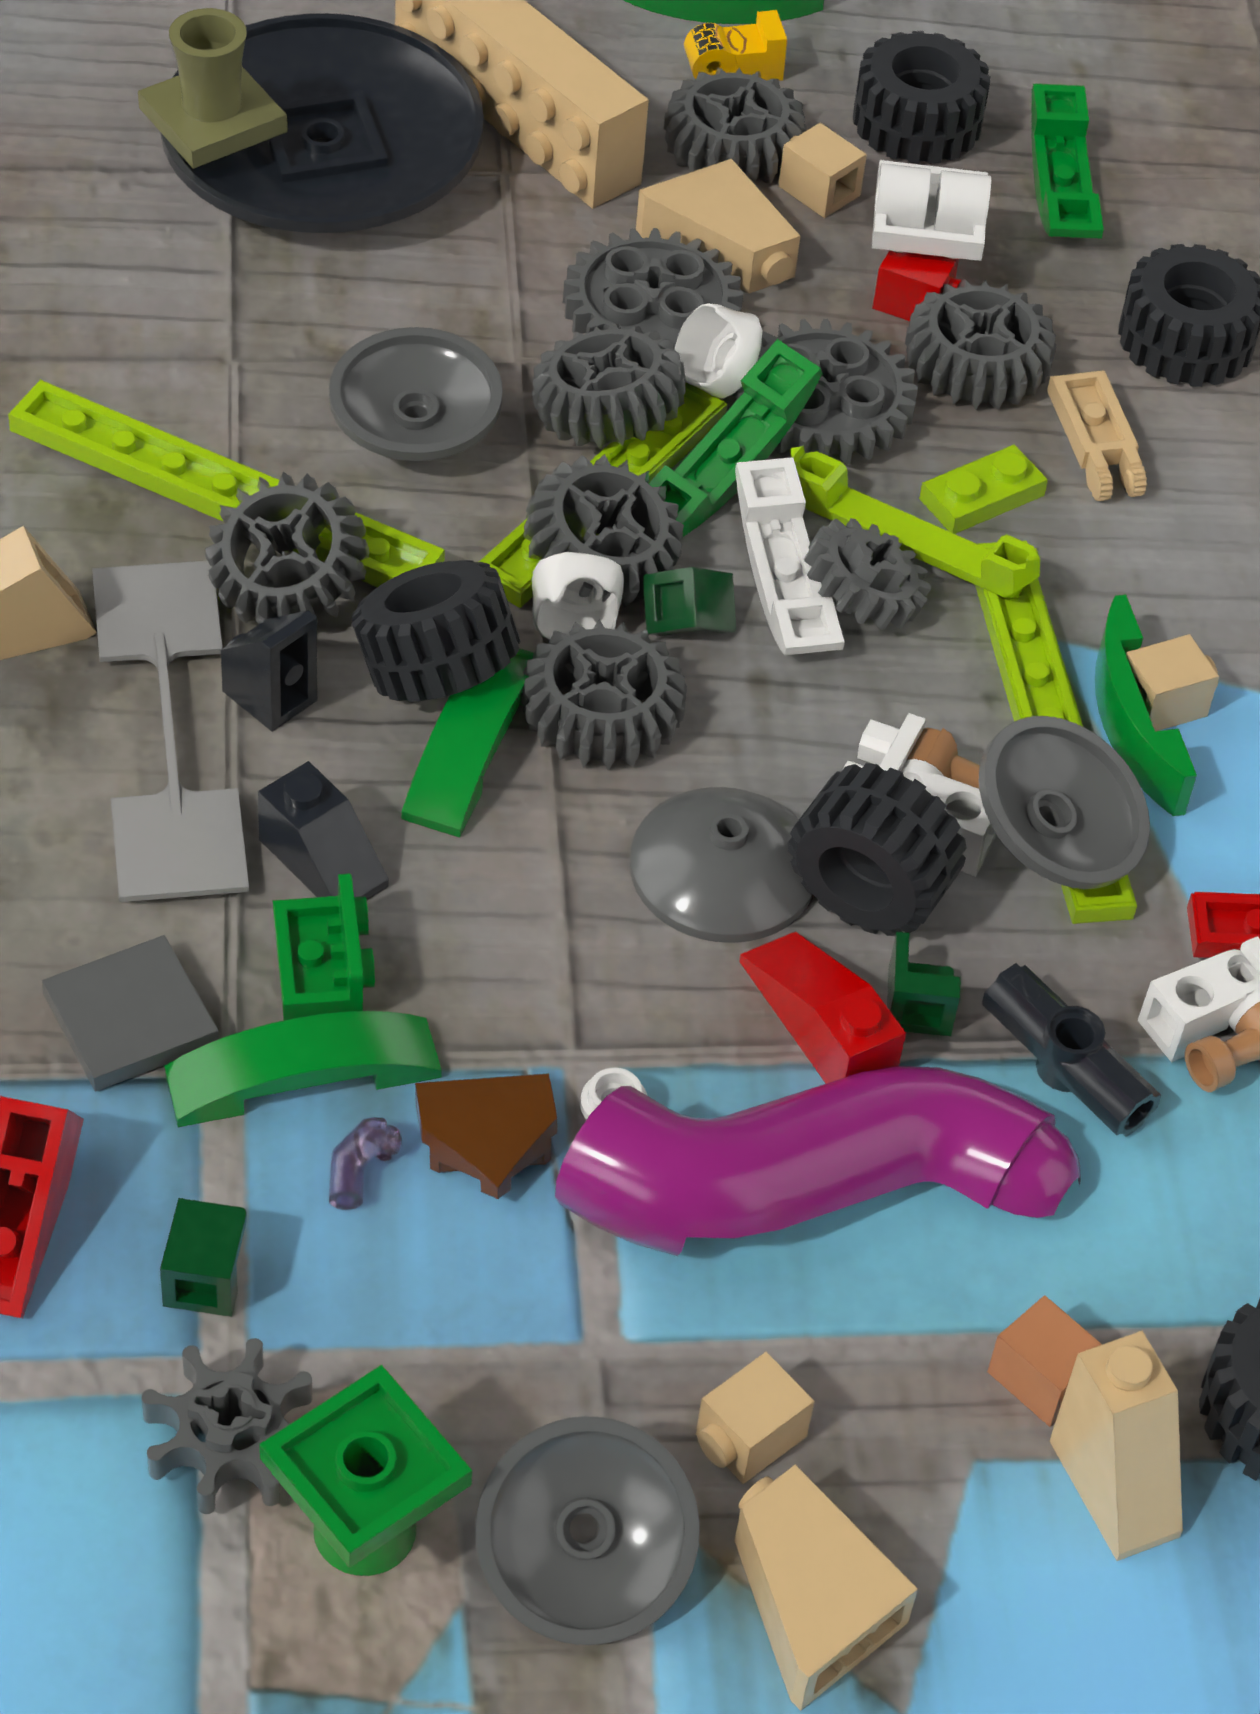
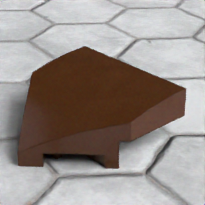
M549 1073L415 1083L416 1111L421 1140L423 1144L430 1147L431 1170L438 1173L461 1171L480 1180L482 1193L499 1199L511 1190V1178L529 1165H545L551 1161V1139L557 1134V1113Z

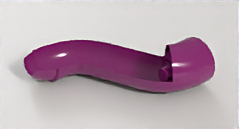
M897 1066L861 1072L717 1118H694L681 1115L632 1086H620L607 1095L594 1109L575 1136L563 1159L556 1180L555 1198L561 1206L599 1229L633 1244L678 1256L682 1252L686 1237L739 1238L781 1230L924 1181L937 1182L949 1186L987 1209L993 1205L1014 1215L1035 1218L1052 1216L1055 1214L1066 1191L1077 1178L1080 1185L1081 1175L1079 1158L1069 1138L1055 1127V1116L1014 1092L978 1077L939 1067Z

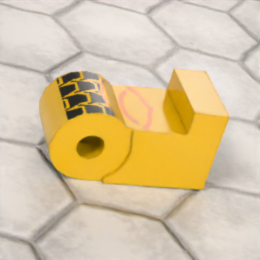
M777 10L757 12L756 24L722 27L715 23L701 24L693 28L685 37L684 49L695 79L699 72L712 76L715 75L718 68H721L726 73H736L738 68H740L743 74L753 75L760 71L761 77L764 80L776 78L779 81H783L787 36Z

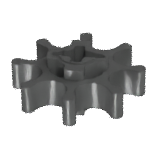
M257 1338L249 1339L246 1342L245 1358L241 1365L227 1372H216L209 1369L202 1362L197 1346L190 1345L185 1347L182 1351L183 1373L194 1384L192 1389L176 1397L165 1396L153 1389H148L143 1392L141 1397L143 1419L146 1423L167 1424L177 1431L175 1437L168 1442L148 1448L149 1476L154 1480H159L174 1468L181 1466H190L200 1470L204 1476L197 1485L198 1510L203 1514L214 1512L218 1490L227 1481L234 1479H246L253 1482L260 1490L263 1503L266 1506H275L280 1501V1483L260 1460L259 1444L290 1424L284 1418L286 1413L294 1408L309 1405L312 1402L311 1374L301 1371L291 1380L282 1384H269L262 1381L257 1375L264 1365L263 1343Z

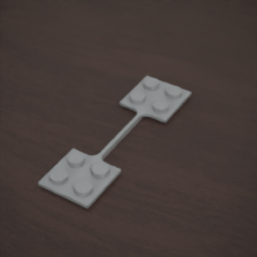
M208 561L92 568L100 662L147 660L158 669L168 771V785L157 794L111 798L119 902L249 892L238 788L190 791L181 786L178 781L168 665L179 657L221 654V649H223L216 588H214L208 576L209 569L212 568Z

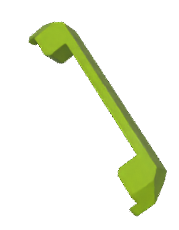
M804 446L790 449L807 510L831 521L838 519L845 526L851 518L856 519L862 529L868 530L872 524L877 525L880 536L887 533L890 536L895 535L899 538L898 542L902 544L899 549L902 551H913L916 554V559L1004 598L1016 593L1040 577V556L1037 548L1034 549V546L1006 534L1001 536L991 549L985 548L849 488L848 470L843 462L818 451L805 453Z

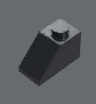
M309 610L266 619L247 633L235 636L226 647L221 649L222 691L271 732L318 701L317 617Z
M309 761L258 791L259 841L316 897L338 896V874L351 873L354 897L366 896L368 900L388 887L389 879L349 799Z

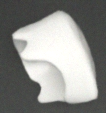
M707 303L697 307L683 323L674 348L676 352H679L680 361L684 364L685 382L718 398H726L742 387L740 380L755 365L759 358L762 342V328L759 318L754 314L735 311L718 304Z
M575 552L559 553L540 560L533 570L532 577L533 624L542 636L551 639L554 630L569 635L575 622L587 630L593 629L599 619L605 628L615 629L624 587L621 566L606 557ZM583 582L594 586L589 597L579 596ZM604 589L612 593L605 602L602 601Z

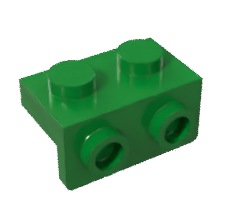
M351 873L338 874V896L273 900V921L283 1020L317 1014L363 1011V988L375 987V966L373 949H360L359 936L369 935L368 907L366 896L354 897Z

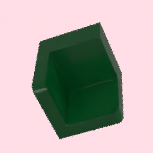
M687 567L643 575L648 635L665 636L698 630L716 633L736 631L733 573Z
M896 931L888 969L887 1008L905 1032L951 1037L960 1001L961 977L954 976V970L950 966L909 962L910 934L908 932Z
M178 1198L160 1268L163 1307L233 1317L238 1296L237 1260L247 1223V1212L244 1208Z

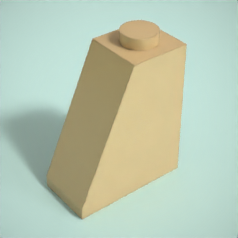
M732 159L639 190L636 230L642 238H649L652 229L658 228L661 239H669L676 231L681 233L680 243L687 245L697 238L700 239V251L702 253L717 249L719 250L718 263L731 262L733 264L731 275L740 276V289L747 293L780 284L795 277L800 235Z
M24 526L0 539V660L85 640L97 633L80 591Z
M1143 1331L1078 1353L1049 1442L1116 1561L1180 1538L1182 1534L1178 1390Z
M794 1465L776 1480L769 1476L762 1478L744 1494L739 1503L740 1515L735 1544L789 1698L801 1711L908 1624L918 1588Z

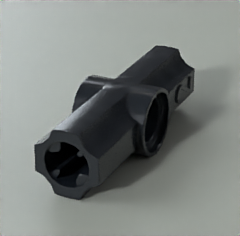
M1017 963L1013 964L1001 972L994 983L985 991L982 1005L1037 1058V1073L1042 1081L1052 1089L1072 1092L1115 1135L1123 1134L1125 1137L1141 1127L1148 1116L1158 1107L1161 1094L1104 1040L1106 1032L1104 1024L1098 1015L1083 1007L1068 1006L1026 965L1020 967Z

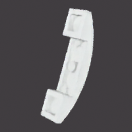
M794 458L736 463L737 490L751 568L765 617L777 645L784 656L843 650L845 642L832 597H821L818 593L822 587L821 582L811 580L807 576L812 566L804 562V557L809 551L808 547L810 545L803 520L806 502Z

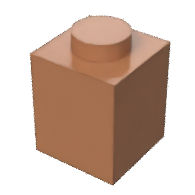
M1044 1295L997 1336L987 1372L1044 1423L1051 1427L1056 1422L1078 1353L1102 1344Z

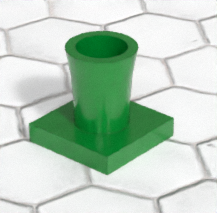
M383 1365L378 1366L259 1444L260 1460L314 1524V1540L322 1557L336 1569L356 1576L378 1575L400 1564L409 1554L415 1542L416 1522L472 1485L473 1470Z

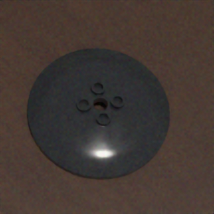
M317 13L282 16L246 25L247 34L242 67L287 114L288 132L194 169L160 132L164 152L177 176L195 194L217 209L236 218L273 229L304 233H342L379 227L419 213L449 194L464 179L478 157L483 138L484 117L480 95L472 78L452 55L434 42L406 28L372 18L347 14ZM178 70L176 71L173 77L179 75ZM326 138L329 142H316L313 140Z

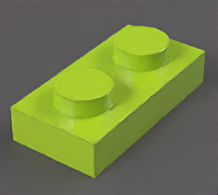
M1013 444L922 482L919 499L949 532L956 534L1045 496L1048 479Z

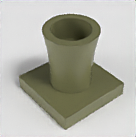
M201 8L188 11L173 21L169 28V38L176 57L179 75L138 91L139 109L193 169L288 132L287 114L242 67L247 34L245 24L233 13L215 8Z

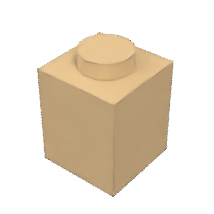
M818 123L799 136L792 137L791 141L784 144L778 186L823 218L831 215L861 195L867 154L822 123Z
M1190 634L1126 653L1155 731L1208 716L1215 689L1218 686L1219 675L1214 661L1208 655L1203 654Z
M765 1352L701 1399L696 1430L699 1445L714 1465L719 1468L727 1467L742 1484H745L807 1437L814 1400Z

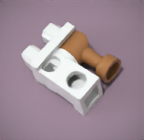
M908 713L900 729L871 719L862 734L857 758L872 764H878L885 771H888L890 767L901 771L904 777L912 781L914 779L927 786L925 790L931 795L938 796L947 805L945 808L947 813L955 816L961 827L957 833L965 838L967 849L963 855L966 857L961 871L976 877L996 838V833L988 820L981 801L978 780L980 765L958 755L957 744L952 734L944 728L941 731L933 728H924L925 718ZM847 761L845 766L856 764L861 768L863 767V765L852 761Z
M1258 936L1243 942L1240 950L1225 951L1151 981L1137 1021L1171 1063L1185 1057L1190 1076L1206 1092H1213L1230 1084L1235 1078L1236 1067L1256 1060L1260 1061V938ZM1229 1025L1237 1033L1224 1042L1220 1038L1213 1036L1227 1029Z

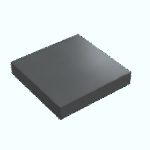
M165 935L42 980L43 995L95 1092L164 1066L201 1046L219 1040V1032Z

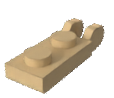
M1105 370L1051 376L1047 392L1081 469L1085 468L1087 486L1090 492H1092L1094 500L1104 501L1111 499V495H1113V480L1108 466L1119 464L1120 481L1126 489L1128 496H1143L1146 491L1147 478L1146 471L1138 454L1139 445Z

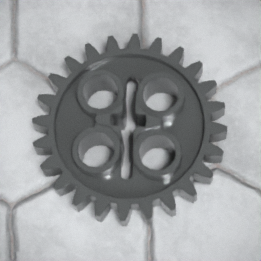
M635 228L630 229L628 240H622L615 233H610L608 246L594 240L590 245V254L579 251L576 254V265H568L567 279L564 280L563 290L565 319L573 320V333L587 334L593 332L595 326L600 330L612 329L616 324H619L620 328L624 330L640 326L643 333L658 331L661 339L671 340L675 348L683 323L700 305L707 303L718 304L741 312L743 292L740 291L741 278L740 276L731 275L733 266L731 262L718 263L719 250L712 249L702 253L700 251L701 240L698 238L686 245L680 243L681 233L676 231L669 239H661L658 228L652 229L649 238H642Z
M805 319L800 320L799 331L794 332L785 324H780L777 337L762 332L758 360L778 339L819 366L823 373L799 416L777 445L776 452L781 454L791 447L804 446L805 453L818 451L829 457L831 454H838L847 465L851 464L852 452L857 451L864 458L870 460L873 457L874 446L889 451L893 438H904L906 425L912 424L918 386L913 384L914 369L904 368L906 356L904 354L889 355L891 348L889 340L878 344L871 343L872 330H867L859 336L853 335L852 324L849 322L845 323L840 331L832 330L828 319H823L820 329H812L810 324ZM743 387L733 393V396L737 397L736 401L744 393Z

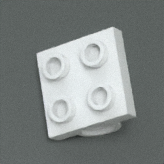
M880 160L876 185L872 248L891 250L898 253L908 252L943 256L950 259L961 258L981 261L985 244V225L990 200L991 176H988V172Z

